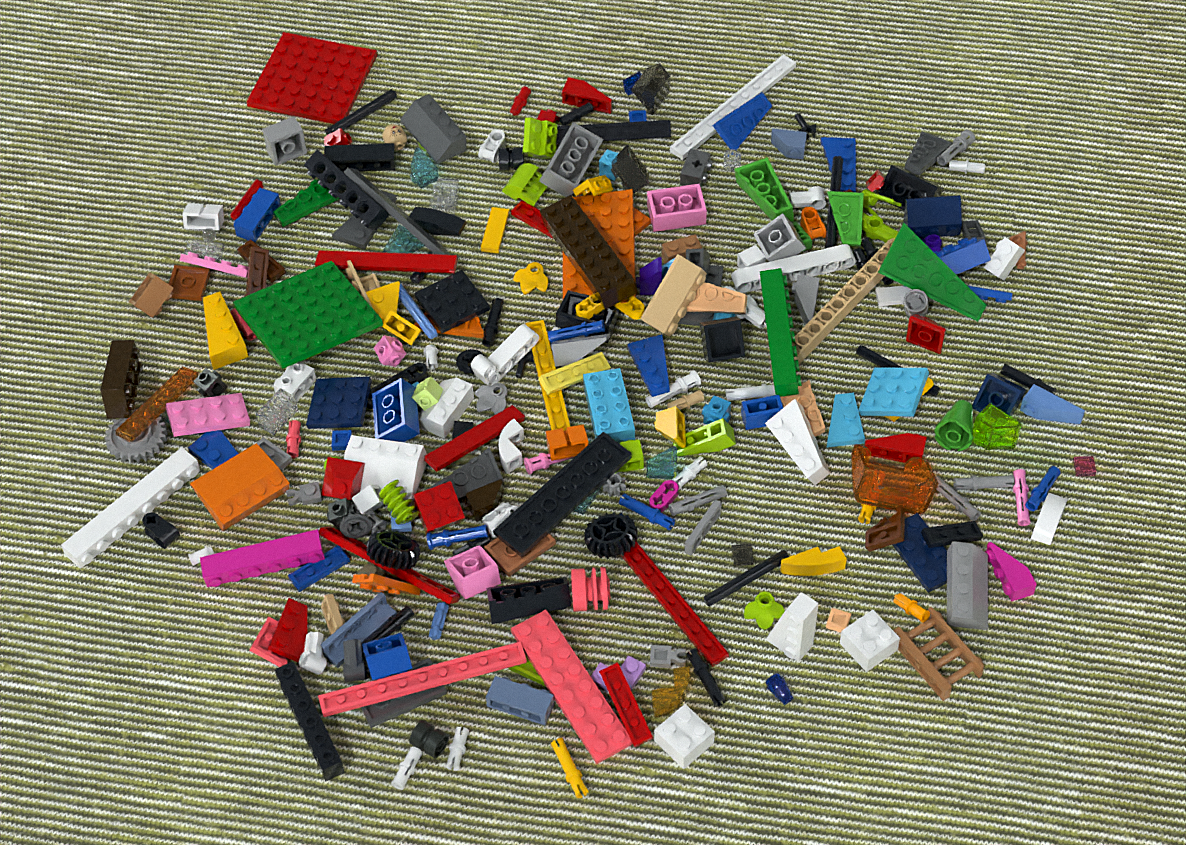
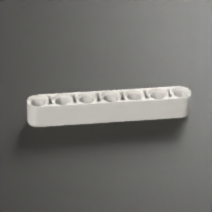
M843 244L735 270L731 274V278L736 290L740 293H746L762 289L759 271L781 268L782 275H786L788 283L797 281L798 275L814 277L854 266L856 259L850 246Z

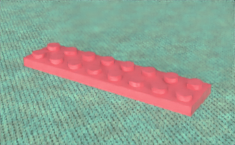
M547 610L511 628L512 635L517 642L521 641L525 655L544 681L549 692L554 695L558 706L596 764L632 745L626 729Z

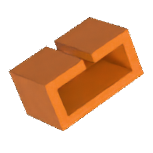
M584 424L566 427L567 430L563 431V428L545 431L551 461L575 457L588 446Z

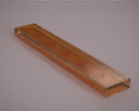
M182 366L115 430L116 436L133 442L166 410V403L174 402L194 383L193 381L198 377V372Z

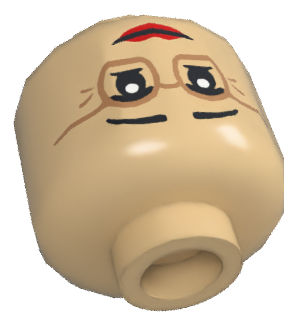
M391 124L384 129L382 134L384 142L394 143L395 150L397 151L403 149L407 143V136L403 128L399 125Z

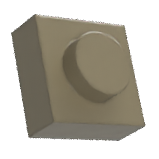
M371 562L357 572L358 575L367 574L370 576V574H377L386 577L385 571Z

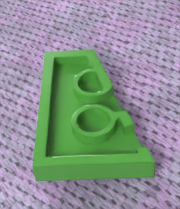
M827 191L842 245L847 244L849 246L861 247L864 193Z

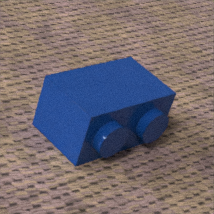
M774 395L743 401L741 417L745 430L767 426L765 423L783 409L780 396Z

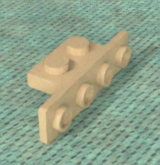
M351 260L347 261L348 268L345 270L348 278H352V285L372 307L366 292L381 287L375 273L359 279Z

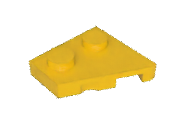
M399 281L366 292L374 311L382 321L385 320L391 310L397 314Z

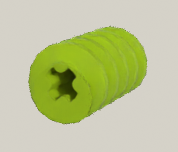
M394 480L380 491L379 497L384 499V505H388L387 510L392 512L391 516L393 518H396V524L402 525L415 519L419 512H412L416 508L415 505L408 506L412 500H404L408 494L407 492L401 494L403 486L396 487L400 481Z

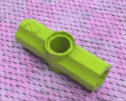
M865 213L862 214V230L866 232L867 237L874 240L879 239L885 243L896 237L898 231L885 225L882 218L879 216H869Z

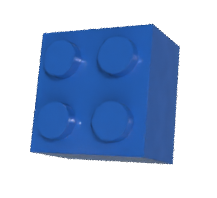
M402 632L362 644L372 680L382 679L395 673L408 672L409 669H412Z

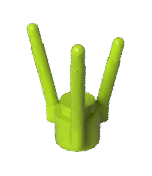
M868 189L862 191L864 193L863 208L867 209L873 216L878 215L869 206H874L878 200L901 206V203L871 192Z

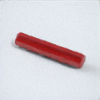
M256 179L230 214L232 220L239 218L244 207L251 201L253 194L259 188H263L261 180Z

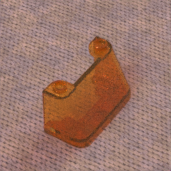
M854 445L851 452L852 488L854 498L858 503L896 510L897 507L901 506L905 513L923 514L928 509L939 483L927 459L912 457L907 460L904 468L871 462L869 461L871 457L870 450L863 445Z

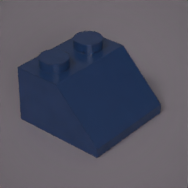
M988 373L972 407L974 410L1006 425L1019 407L1027 389L995 373Z

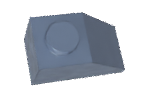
M772 128L771 143L786 158L804 159L807 132Z

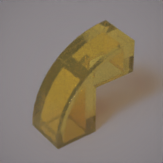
M690 666L673 668L674 687L651 690L654 718L670 714L684 702L690 687Z

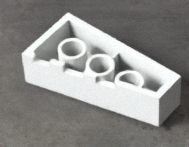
M794 399L765 424L807 479L816 485L829 475L830 472L811 430V425L804 413V408Z
M801 592L785 610L766 638V641L783 651L787 657L794 658L799 662L814 643L818 602Z

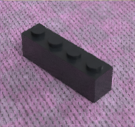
M394 143L329 145L324 147V155L343 172H345L347 167L356 169L359 172L393 171L396 169Z

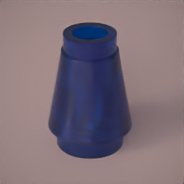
M776 673L766 680V688L783 705L790 703L794 699L784 676Z

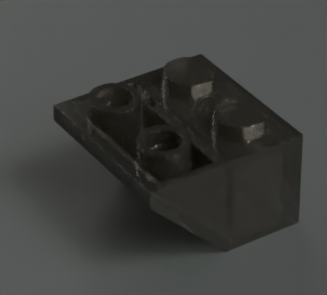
M661 63L646 68L631 89L651 115L655 114L670 92V74Z

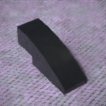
M415 207L409 216L424 230H428L430 235L460 236L467 224L466 220L455 215L425 207Z

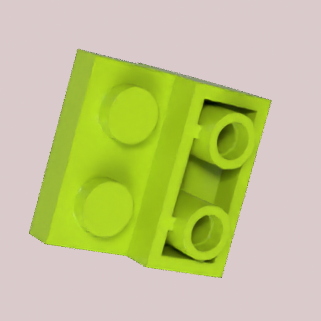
M531 117L525 118L523 153L528 154V157L552 159L556 152L557 124L550 121H540Z
M524 163L518 167L502 192L515 201L520 198L534 207L548 186L539 182L542 174L537 172L538 166Z

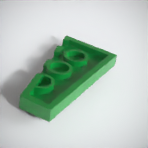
M314 179L310 186L305 190H300L294 199H289L274 211V217L282 227H285L340 198L337 197L335 199L328 193L330 190L328 187L324 189L317 183L319 179Z

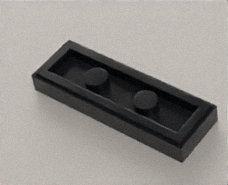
M975 521L923 528L921 531L928 548L951 545L952 541L967 543L981 541L983 538V534Z

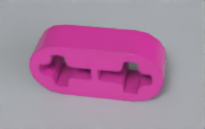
M672 480L664 481L650 497L649 506L653 509H660L661 513L664 512L668 505L678 496V484ZM662 499V505H661V504L655 505V502H656V503H659L660 500Z

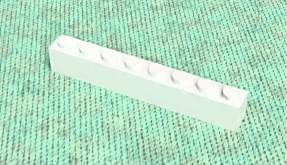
M181 447L61 544L65 555L80 569L89 564L94 557L105 551L116 539L121 538L127 530L137 525L144 515L151 513L160 503L165 502L171 494L181 489L191 478H194L200 472L197 459Z

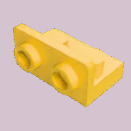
M606 175L587 179L573 189V192L576 196L582 194L587 196L590 193L593 196L611 192L614 189L610 179Z

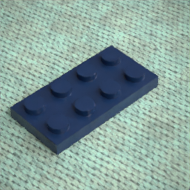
M916 513L905 519L904 541L893 544V547L929 593L947 584V551L943 546L928 548L921 534L922 529L928 528L920 515Z

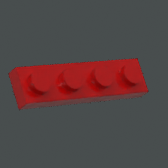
M618 662L600 670L599 673L634 748L654 739Z

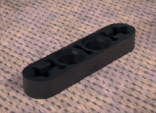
M415 363L370 389L367 408L373 409V401L369 400L372 398L373 393L400 378L408 379V383L411 385L415 382L420 383L428 377L427 366L424 363Z

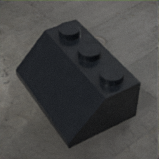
M891 165L878 194L901 203L900 207L893 206L905 211L906 199L940 197L944 188L899 166Z
M568 290L556 312L555 327L566 328L581 325L582 322L591 323L603 320L605 332L589 334V336L610 334L611 338L619 309L613 305L594 314L590 319L576 316V305L588 298L589 295Z

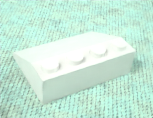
M351 435L345 450L344 459L365 463L360 492L369 485H378L379 489L382 490L390 482L399 480L400 482L396 487L403 486V490L400 493L407 492L408 494L404 500H412L413 495L417 492L427 464L424 461V456L427 453L423 445Z

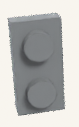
M263 437L257 442L260 448L281 471L292 461V457L266 438Z

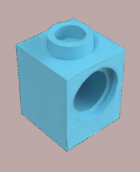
M607 149L599 160V175H606L607 178L615 181L623 170V155Z

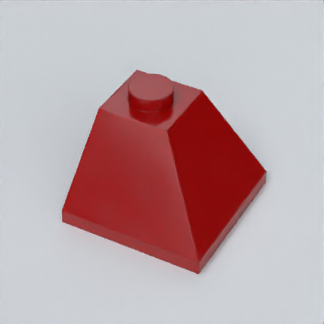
M914 314L909 318L906 341L941 354L946 329L925 316Z
M328 457L321 495L339 499L346 498L353 501L352 497L357 495L361 489L365 463Z

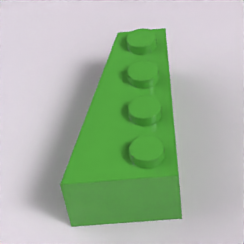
M768 157L734 169L736 183L771 220H774L783 213L791 222L794 221L793 207Z

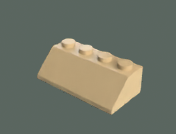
M677 254L640 319L650 327L670 337L676 332L680 319L686 315L687 307L695 299L696 291L705 282L707 273Z

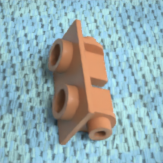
M1025 231L1009 238L1010 241L1025 250L1016 263L1018 269H1024L1027 264L1025 254L1028 241L1026 240Z

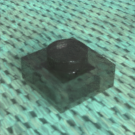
M751 544L731 545L733 566L754 565Z

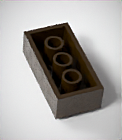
M114 340L111 342L100 389L107 419L130 418L131 411L135 409L134 398H137V385H140V373L143 372V364L139 362L140 350L139 347H136L135 340Z

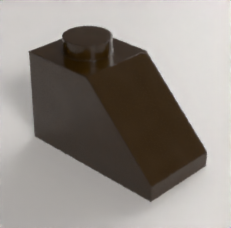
M502 479L465 493L467 506L476 522L482 520L485 515L498 507L504 493Z

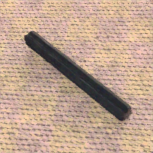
M391 89L325 129L326 135L340 128L345 130L397 98L396 92Z
M860 345L856 351L857 355L881 368H903L863 345ZM933 385L926 393L937 396L940 388Z
M781 550L703 597L705 604L708 607L714 605L780 566L781 560L789 557L788 553L785 550Z

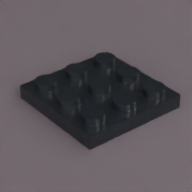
M463 270L414 293L419 304L441 333L451 330L490 310L488 302Z

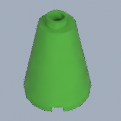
M959 400L955 402L936 425L934 431L935 439L940 446L947 450L958 449L957 451H963L971 445L973 441V407L968 401Z

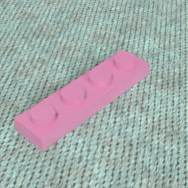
M188 252V255L181 254L179 261L247 278V266L238 264L237 267H233L231 262L221 260V263H217L215 258L207 256L201 259L198 258L199 254Z

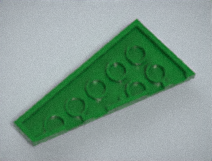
M903 222L878 273L912 290L919 289L928 298L978 322L987 305Z

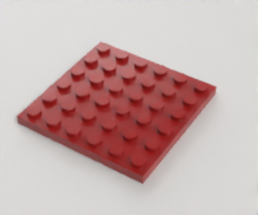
M283 32L247 100V107L335 124L349 115L377 57V50Z

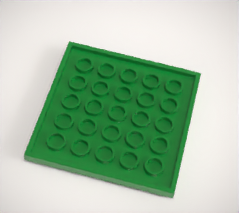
M332 261L233 301L236 311L282 369L383 326L382 319Z

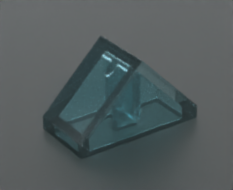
M676 446L647 460L646 477L673 479L677 476Z

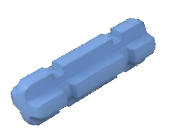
M445 602L438 603L435 611L437 612L434 613L429 631V637L432 640H439L442 631L440 630H443L449 608Z

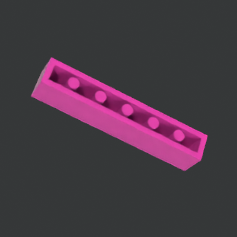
M318 529L203 556L200 557L203 579L208 588L217 587L228 582H237L249 577H258L270 572L275 573L287 568H296L307 563H316L324 560L325 557L322 540Z

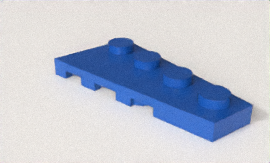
M821 137L820 143L823 146L824 155L827 158L831 173L833 157L841 156L843 158L840 192L850 189L856 193V138Z

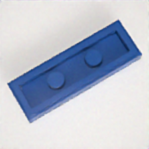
M339 545L324 553V560L316 563H307L288 575L289 580L298 592L350 562L349 557Z

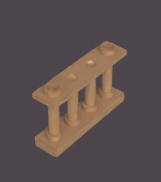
M931 606L928 608L930 616L922 624L909 632H903L900 627L893 631L900 637L898 650L941 700L944 701L950 697L951 685L973 671L980 678L983 674L984 663L980 657L973 654L949 627L941 613L936 612ZM932 626L940 634L922 647H917L912 642L913 638ZM945 641L952 647L953 650L935 662H930L925 657L926 653ZM958 656L967 664L947 678L938 672V669Z

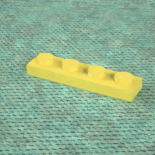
M600 352L543 374L539 377V381L547 395L583 381V374L605 371L611 367L603 353Z

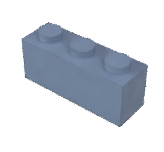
M495 676L486 695L487 707L546 725L554 707V695L547 690H538L525 683L513 682L507 677Z

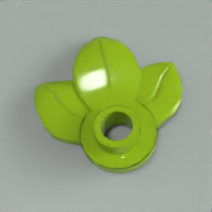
M761 592L755 597V601L746 605L744 618L747 620L756 619L757 625L761 629L767 630L772 626L774 618L780 619L785 611L781 604L775 602L774 597L769 592Z

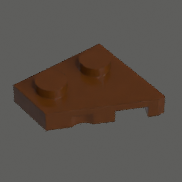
M901 506L896 508L897 513L889 519L884 517L877 525L865 532V548L869 552L904 541L905 510Z

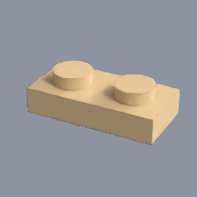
M326 594L321 609L330 635H332L345 623V620L341 618L339 603L335 601L334 595Z

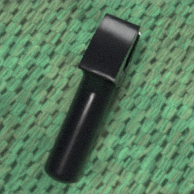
M797 113L795 119L802 128L798 129V131H807L815 138L816 124L808 125L802 115ZM807 133V136H806V140H809V134H808V133Z
M531 350L518 362L515 376L519 379L523 377L526 363L534 362Z

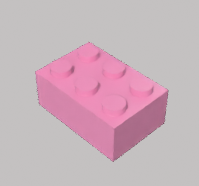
M700 184L647 191V208L653 232L706 224L707 210Z

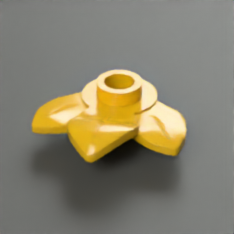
M538 262L528 264L526 268L518 270L513 277L514 282L520 283V288L524 295L530 293L535 288L541 292H546L548 288V278L543 274V266ZM534 268L538 269L536 272L531 271Z

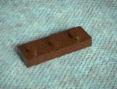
M251 239L237 249L238 254L247 262L249 261L250 248H260ZM269 255L267 279L273 283L283 276L286 271L282 265Z
M251 247L249 250L245 296L266 288L268 249Z

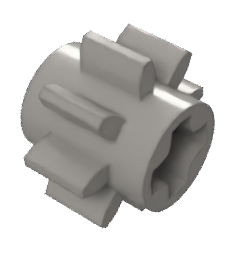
M619 472L614 473L603 483V492L607 491L609 497L620 496L621 490H626V485L624 484L625 477L621 478Z

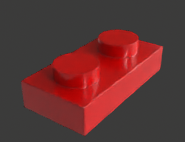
M877 169L866 182V186L871 192L875 189L878 191L883 186V173Z

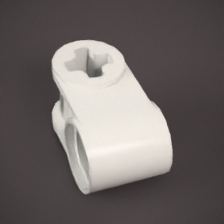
M493 130L479 149V158L489 159L492 163L498 162V149L506 147L505 134L502 130Z
M501 503L492 512L483 517L482 522L484 525L486 524L492 538H496L493 530L519 508L518 506Z

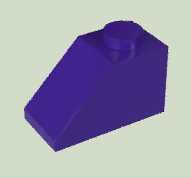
M662 257L654 259L640 269V277H636V288H640V295H654L662 282Z

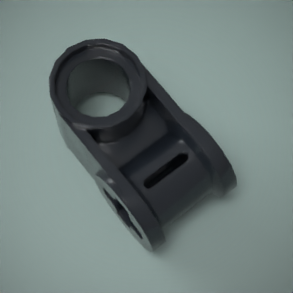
M151 512L144 515L142 522L145 526V534L161 548L166 549L180 536L177 528L158 514Z

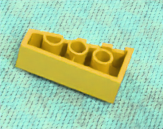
M221 292L203 297L209 356L213 370L247 358L248 353L245 342Z

